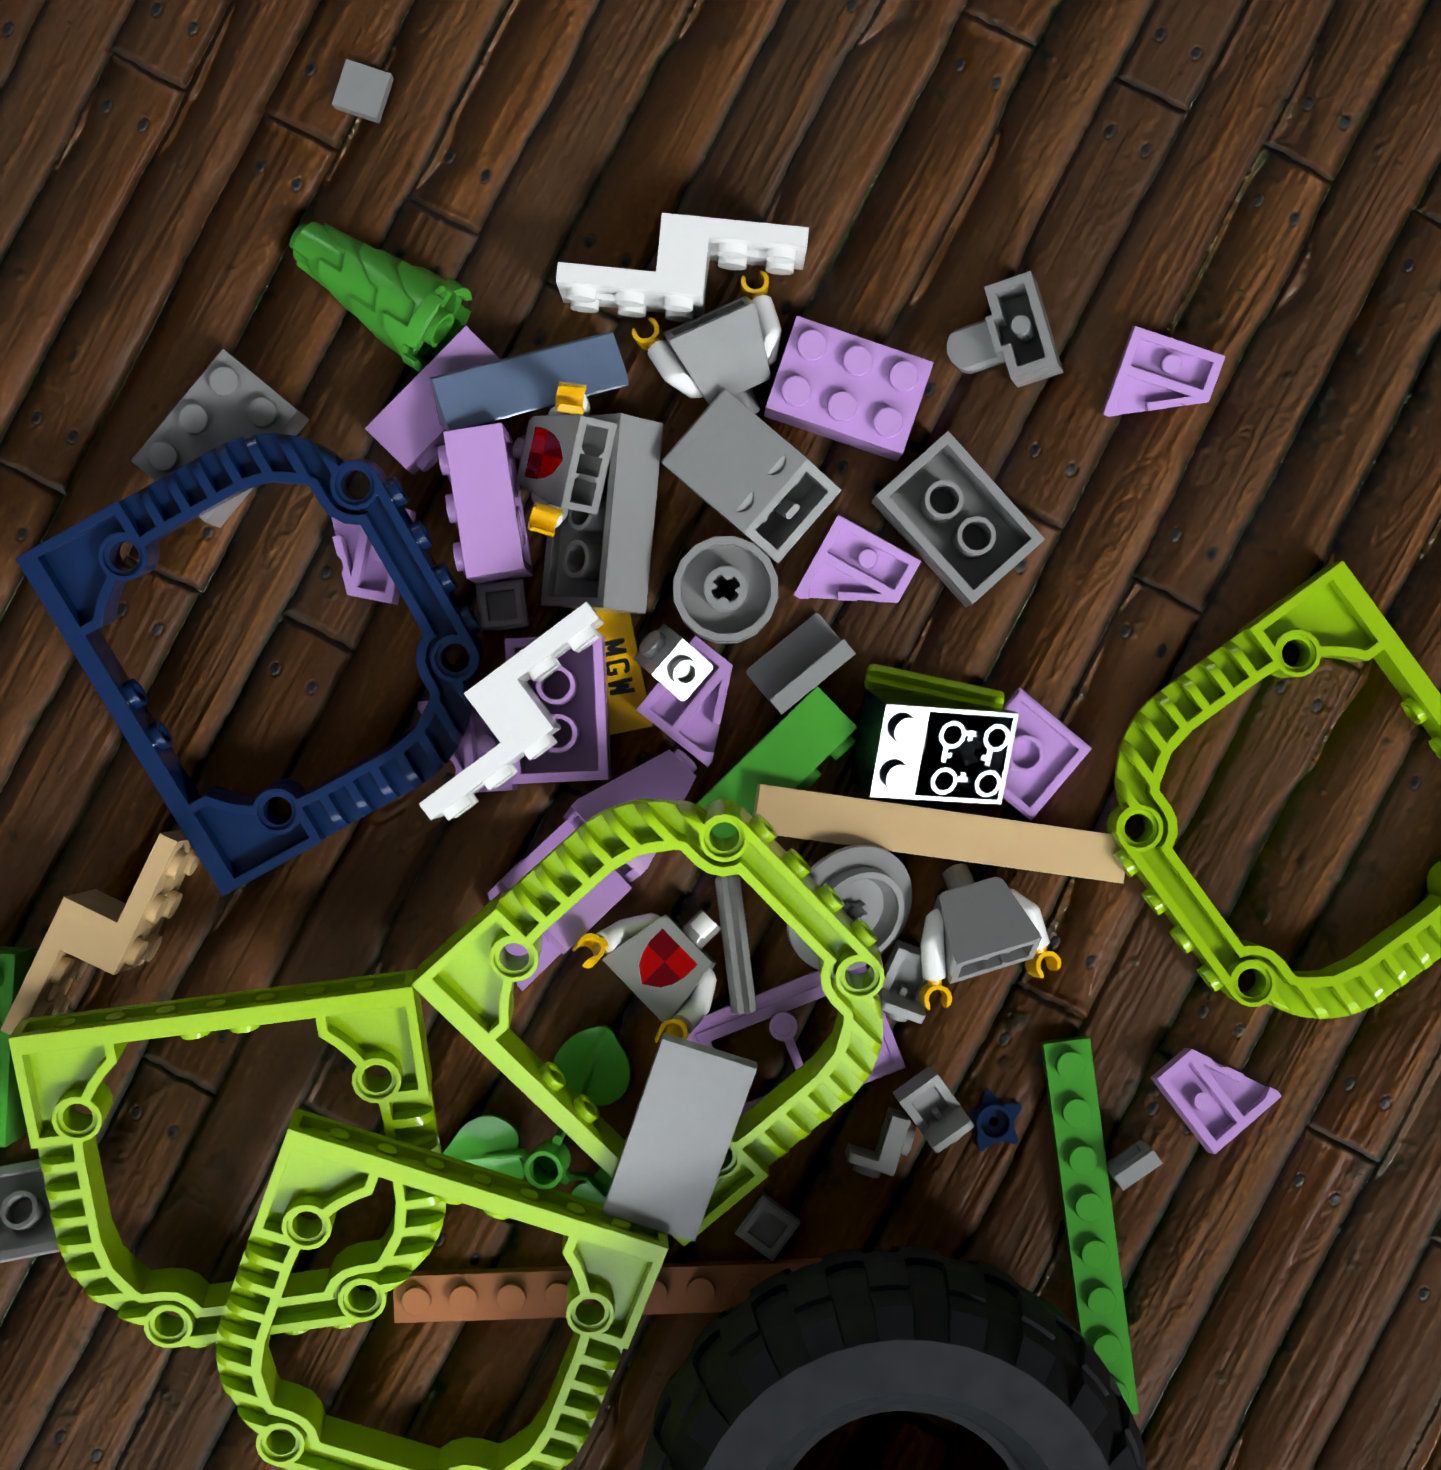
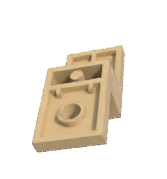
M182 829L159 833L127 903L97 889L63 897L0 1031L10 1035L21 1019L65 1014L70 1003V997L66 996L73 979L78 980L83 975L88 964L116 975L143 964L144 961L150 962L162 941V936L158 935V931L164 919H170L174 915L182 900L183 894L178 892V889L185 875L191 876L200 863L199 857Z

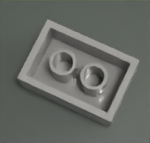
M222 349L131 461L153 480L157 481L212 449L243 436L263 433L297 436L310 419L235 357ZM253 488L205 513L200 518L208 524L221 528Z
M949 431L883 488L871 502L965 608L974 604L1045 540Z

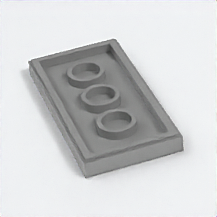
M663 1032L606 1195L602 1213L695 1242L756 1074L757 1062Z

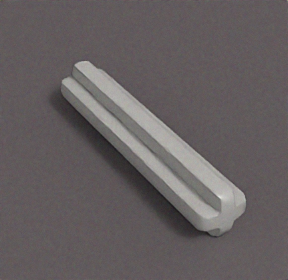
M739 875L717 876L715 886L731 1011L735 1015L749 1014L755 1012L757 1007L741 880Z

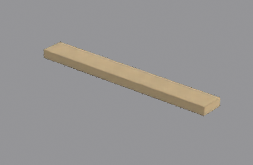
M764 784L757 785L753 817L756 814L763 816L774 828L777 836L849 846L860 844L874 845L892 852L1124 884L1125 868L1113 856L1120 848L1112 835L1108 833Z

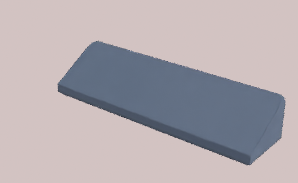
M611 331L430 377L439 424L447 431L474 427L555 405L559 381L587 385L586 397L629 385L628 375L614 333Z

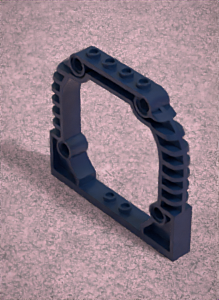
M254 434L228 441L15 558L222 896L323 842L327 836L414 790L436 775L453 756L464 736L471 712V703L464 693L472 687L470 677L476 672L483 660L484 649L477 635L478 632L482 631V627L470 606L467 605L462 608L455 597L453 590L457 589L458 586L445 563L437 565L428 548L433 546V541L419 519L412 522L403 506L409 502L408 497L396 477L393 476L388 479L380 466L369 459L358 458L346 462L337 453L321 444L289 434ZM354 470L365 473L369 478L370 490L364 498L353 495L348 489L347 479ZM270 482L309 486L320 505L331 517L344 524L361 525L422 630L423 636L416 649V665L420 677L430 693L429 701L418 723L399 740L310 788L305 789L300 783L292 779H280L272 782L260 795H247L218 786L199 794L171 748L173 739L169 730L161 721L154 720L146 707L148 699L144 689L135 679H129L99 629L116 620L118 604L126 582L149 574L156 568L160 560V548L157 542L248 489ZM124 542L133 544L138 551L139 561L135 567L125 564L121 558L120 548ZM453 643L464 646L470 655L469 663L462 667L450 664L445 656L446 646ZM282 797L286 799L291 805L292 815L281 816L272 809L271 798Z

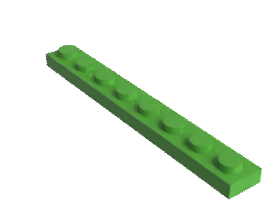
M1087 1035L1040 1041L1078 1331L1093 1347L1111 1373L1131 1413L1137 1414L1139 1413L1091 1040Z

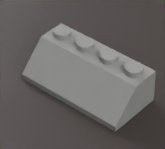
M623 413L589 415L588 417L617 424L598 515L568 509V515L565 520L555 528L554 537L547 536L541 606L577 609L587 602L595 611L646 614L663 423Z

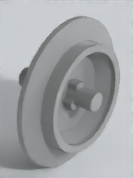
M860 844L838 849L814 864L810 868L811 872L808 875L820 887L826 883L835 890L844 902L845 906L842 910L853 921L859 917L867 923L877 936L878 940L875 944L880 950V955H882L898 938L909 917L912 905L910 876L903 863L884 848ZM787 924L789 941L794 951L805 963L819 970L818 955ZM855 962L846 970H855L867 965V963Z

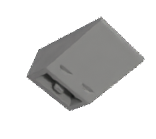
M724 388L661 461L664 466L749 542L757 545L776 563L783 559L841 492V489L810 460Z

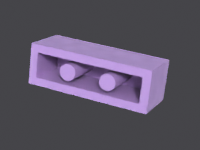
M465 326L365 429L412 475L419 469L422 472L428 471L439 460L438 446L445 444L443 432L447 431L439 424L430 377L500 359Z

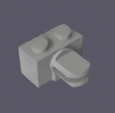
M1031 271L985 286L984 289L992 315L985 317V320L956 329L949 335L946 344L947 355L950 361L962 373L972 374L1006 362L1010 378L1017 388L1063 373L1039 287Z

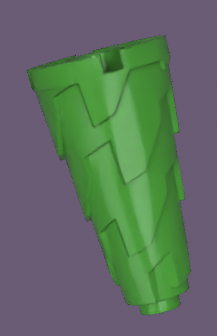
M311 222L308 225L301 224L293 232L290 239V248L293 249V257L297 261L296 265L329 290L344 308L356 316L381 342L402 357V361L417 372H421L429 364L425 361L431 355L436 357L466 326L471 311L462 306L461 302L462 299L472 301V295L466 287L452 278L445 279L426 268L413 266L384 250L375 249L327 223L324 226L319 222Z

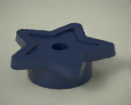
M990 1090L983 1092L979 1108L966 1113L974 1124L973 1128L977 1130V1143L980 1151H984L993 1143L1002 1141L1011 1144L1018 1143V1137L1014 1129V1120L1022 1110L1020 1103H1000ZM991 1117L998 1119L995 1125L989 1123Z

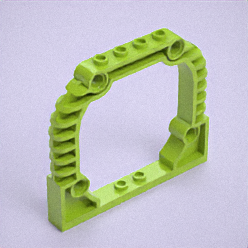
M1344 561L1331 563L1322 568L1239 629L1235 636L1158 691L1138 710L1129 723L1118 748L1114 785L1119 806L1115 807L1107 820V833L1112 835L1120 848L1113 856L1121 862L1125 868V873L1129 877L1136 874L1146 887V890L1141 892L1142 897L1158 916L1164 912L1174 926L1169 931L1171 937L1184 953L1188 954L1192 951L1202 964L1197 971L1213 992L1220 989L1230 999L1248 1007H1259L1267 1003L1286 1013L1314 1019L1339 1018L1360 1013L1385 1000L1386 997L1400 987H1403L1410 982L1409 980L1441 958V861L1437 862L1429 870L1427 876V889L1430 895L1410 912L1354 953L1320 970L1291 971L1286 962L1273 950L1247 940L1238 939L1175 853L1173 846L1178 835L1177 818L1171 805L1160 791V783L1171 753L1192 730L1266 676L1271 674L1278 678L1304 677L1317 668L1321 657L1350 662L1369 661L1374 658L1404 701L1401 702L1403 711L1415 724H1422L1432 738L1429 740L1432 751L1441 760V694ZM1288 641L1297 646L1299 651L1298 661L1293 667L1287 665L1282 657L1283 647ZM1138 814L1144 821L1145 829L1139 838L1130 840L1125 833V823L1130 816ZM1247 969H1253L1256 978L1254 985L1251 989L1241 992L1238 987L1240 974Z
M640 798L608 807L581 824L507 892L503 893L501 891L418 966L411 985L613 1178L625 1140L600 1117L597 1106L589 1097L584 1094L578 1095L566 1084L565 1076L555 1064L549 1061L545 1063L509 1029L514 1011V982L529 978L537 969L543 944L542 934L607 875L639 855L681 850L694 865L708 874L721 877L739 874L818 955L822 991L830 1003L838 1010L833 1032L814 1056L750 1110L740 1116L698 1231V1236L769 1176V1166L779 1157H783L789 1152L791 1147L801 1139L806 1138L822 1121H826L832 1116L834 1111L850 1101L864 1082L867 1081L877 1061L882 1045L883 1013L878 992L883 987L885 975L880 950L875 944L878 939L873 930L861 918L858 917L853 921L842 910L845 906L844 902L831 886L824 883L820 887L808 875L811 869L797 851L790 849L786 852L774 840L777 837V833L763 816L756 814L752 817L740 804L728 799L715 800L704 809L698 804L681 799L675 801ZM726 822L734 825L737 828V832L729 838H720L714 835L711 829L718 823ZM517 943L525 947L528 953L515 956L507 952L504 946ZM855 962H865L870 965L868 970L861 974H853L846 970ZM672 1235L683 1246H686L691 1241Z
M416 969L21 1019L8 1037L30 1147L31 1149L38 1148L39 1162L44 1176L45 1191L49 1200L51 1220L55 1229L58 1250L61 1252L70 1276L77 1279L85 1288L84 1292L93 1301L106 1304L117 1310L119 1318L137 1325H144L147 1338L155 1345L163 1348L183 1346L203 1348L216 1342L220 1318L234 1282L210 1284L199 1273L187 1268L151 1270L122 1243L111 1216L96 1134H98L113 1105L111 1090L102 1080L118 1062L128 1042L179 1035L184 1040H194L207 1036L211 1031L230 1029L232 1033H247L258 1029L260 1025L315 1018L318 1037L335 1046L355 1064L352 1074V1086L355 1093L364 1101L379 1104L385 1136L442 1154L431 1087L432 1071L420 993L411 985ZM381 1065L387 1068L390 1073L383 1077L375 1076L367 1068ZM73 1104L87 1106L92 1114L78 1112ZM393 1182L396 1201L395 1215L380 1240L365 1241L347 1246L336 1255L330 1268L290 1273L272 1322L270 1335L279 1333L299 1335L307 1332L309 1329L330 1326L344 1329L360 1322L375 1319L383 1312L386 1306L388 1292L407 1280L412 1275L413 1270L430 1254L444 1223L446 1203L437 1198L435 1194ZM367 1285L372 1287L373 1290L362 1291L356 1286ZM165 1311H173L178 1313L180 1316H171L167 1314Z
M295 1108L218 1325L215 1348L222 1387L237 1405V1412L241 1419L254 1432L258 1433L256 1439L258 1455L265 1462L286 1470H560L573 1461L590 1434L623 1349L628 1350L668 1252V1233L602 1213V1204L554 1189H538L526 1180ZM378 1177L435 1194L437 1198L448 1204H467L483 1209L487 1215L496 1219L505 1220L511 1218L563 1235L562 1254L574 1274L570 1278L566 1290V1319L574 1332L547 1400L530 1425L502 1443L482 1438L463 1437L452 1440L443 1447L438 1448L326 1415L322 1401L312 1390L300 1384L283 1380L277 1373L269 1348L271 1326L299 1251L301 1249H316L326 1243L331 1235L337 1211L356 1200L372 1195ZM301 1212H313L320 1218L315 1220L307 1219L301 1215ZM587 1299L599 1301V1303L594 1305H585L581 1302ZM278 1429H286L290 1432H282Z

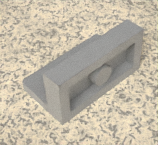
M815 613L747 669L746 674L775 710L782 715L856 653L844 639L840 640L820 614Z

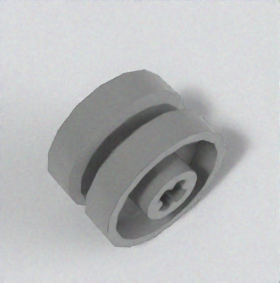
M714 536L694 545L680 560L673 579L674 603L683 623L697 637L715 644H737L755 636L769 622L779 598L778 576L770 558L754 543L736 536ZM723 583L732 585L734 597L731 600L725 597L719 599L716 594L719 585Z

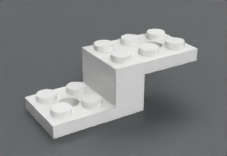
M662 213L656 272L558 262L556 284L563 303H570V309L574 311L596 313L599 311L600 306L618 308V314L627 317H645L646 311L665 313V318L671 321L688 322L693 320L694 316L704 315L709 261H718V267L727 270H745L748 264L765 266V271L771 274L791 275L794 273V269L803 270L809 227Z
M587 602L582 604L464 693L500 743L419 803L430 820L445 816L448 821L453 818L456 819L479 802L474 793L484 786L489 791L493 788H498L518 773L513 764L525 755L529 761L531 759L535 760L557 743L553 734L559 731L561 727L527 681L529 679L538 683L543 681L562 666L557 660L560 656L571 648L573 651L580 653L601 637L596 629L602 626L604 622Z

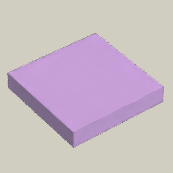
M1019 687L1006 700L1002 708L1019 713L1003 799L1031 821L1092 748Z
M568 819L499 882L498 886L504 893L576 830ZM616 870L612 871L543 934L562 954H565L632 887Z

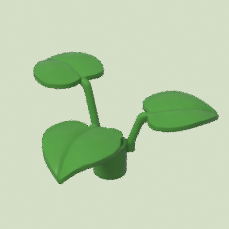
M606 1025L588 1027L574 1034L562 1045L553 1061V1064L565 1076L566 1084L578 1095L584 1094L589 1097L596 1106H606L620 1099L630 1083L631 1066L629 1058L614 1030ZM493 1114L480 1115L468 1121L442 1153L519 1179H523L526 1176L528 1182L538 1189H551L559 1182L567 1185L570 1181L584 1180L585 1182L578 1184L573 1189L571 1195L602 1205L612 1181V1177L602 1168L596 1172L595 1176L586 1170L574 1172L567 1170L570 1166L571 1155L568 1148L562 1143L566 1133L561 1128L558 1129L553 1139L540 1142L530 1154L528 1149L519 1148L520 1134L517 1128L505 1118Z

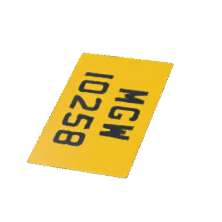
M596 611L604 622L596 630L599 634L605 636L610 735L651 727L653 723L637 711V708L645 700L647 694L641 665L633 659L638 650L630 613Z

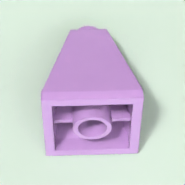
M669 749L577 799L565 813L563 819L565 821L568 819L577 829L589 818L613 805L640 798L684 800L697 777L694 774L697 766L683 751L676 749L672 752ZM656 853L639 855L617 868L616 871L630 884L648 869Z

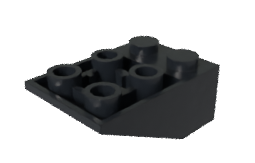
M865 688L850 780L869 797L1001 805L1019 713L910 691Z

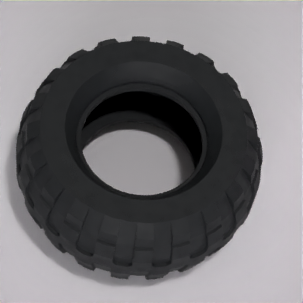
M892 1246L891 1252L875 1251L861 1253L860 1248H853L822 1255L821 1262L807 1265L794 1272H791L790 1268L766 1278L750 1289V1295L745 1301L735 1308L731 1307L727 1311H723L715 1317L692 1343L690 1354L680 1368L670 1376L654 1411V1420L647 1438L640 1470H793L806 1452L820 1439L850 1421L881 1412L916 1411L949 1419L974 1432L1001 1456L1005 1462L1006 1470H1146L1144 1445L1140 1431L1117 1383L1093 1347L1060 1309L1047 1299L1036 1296L1034 1293L1023 1288L1014 1281L1012 1276L993 1266L975 1260H968L966 1262L961 1259H949L940 1255L938 1250L913 1246Z

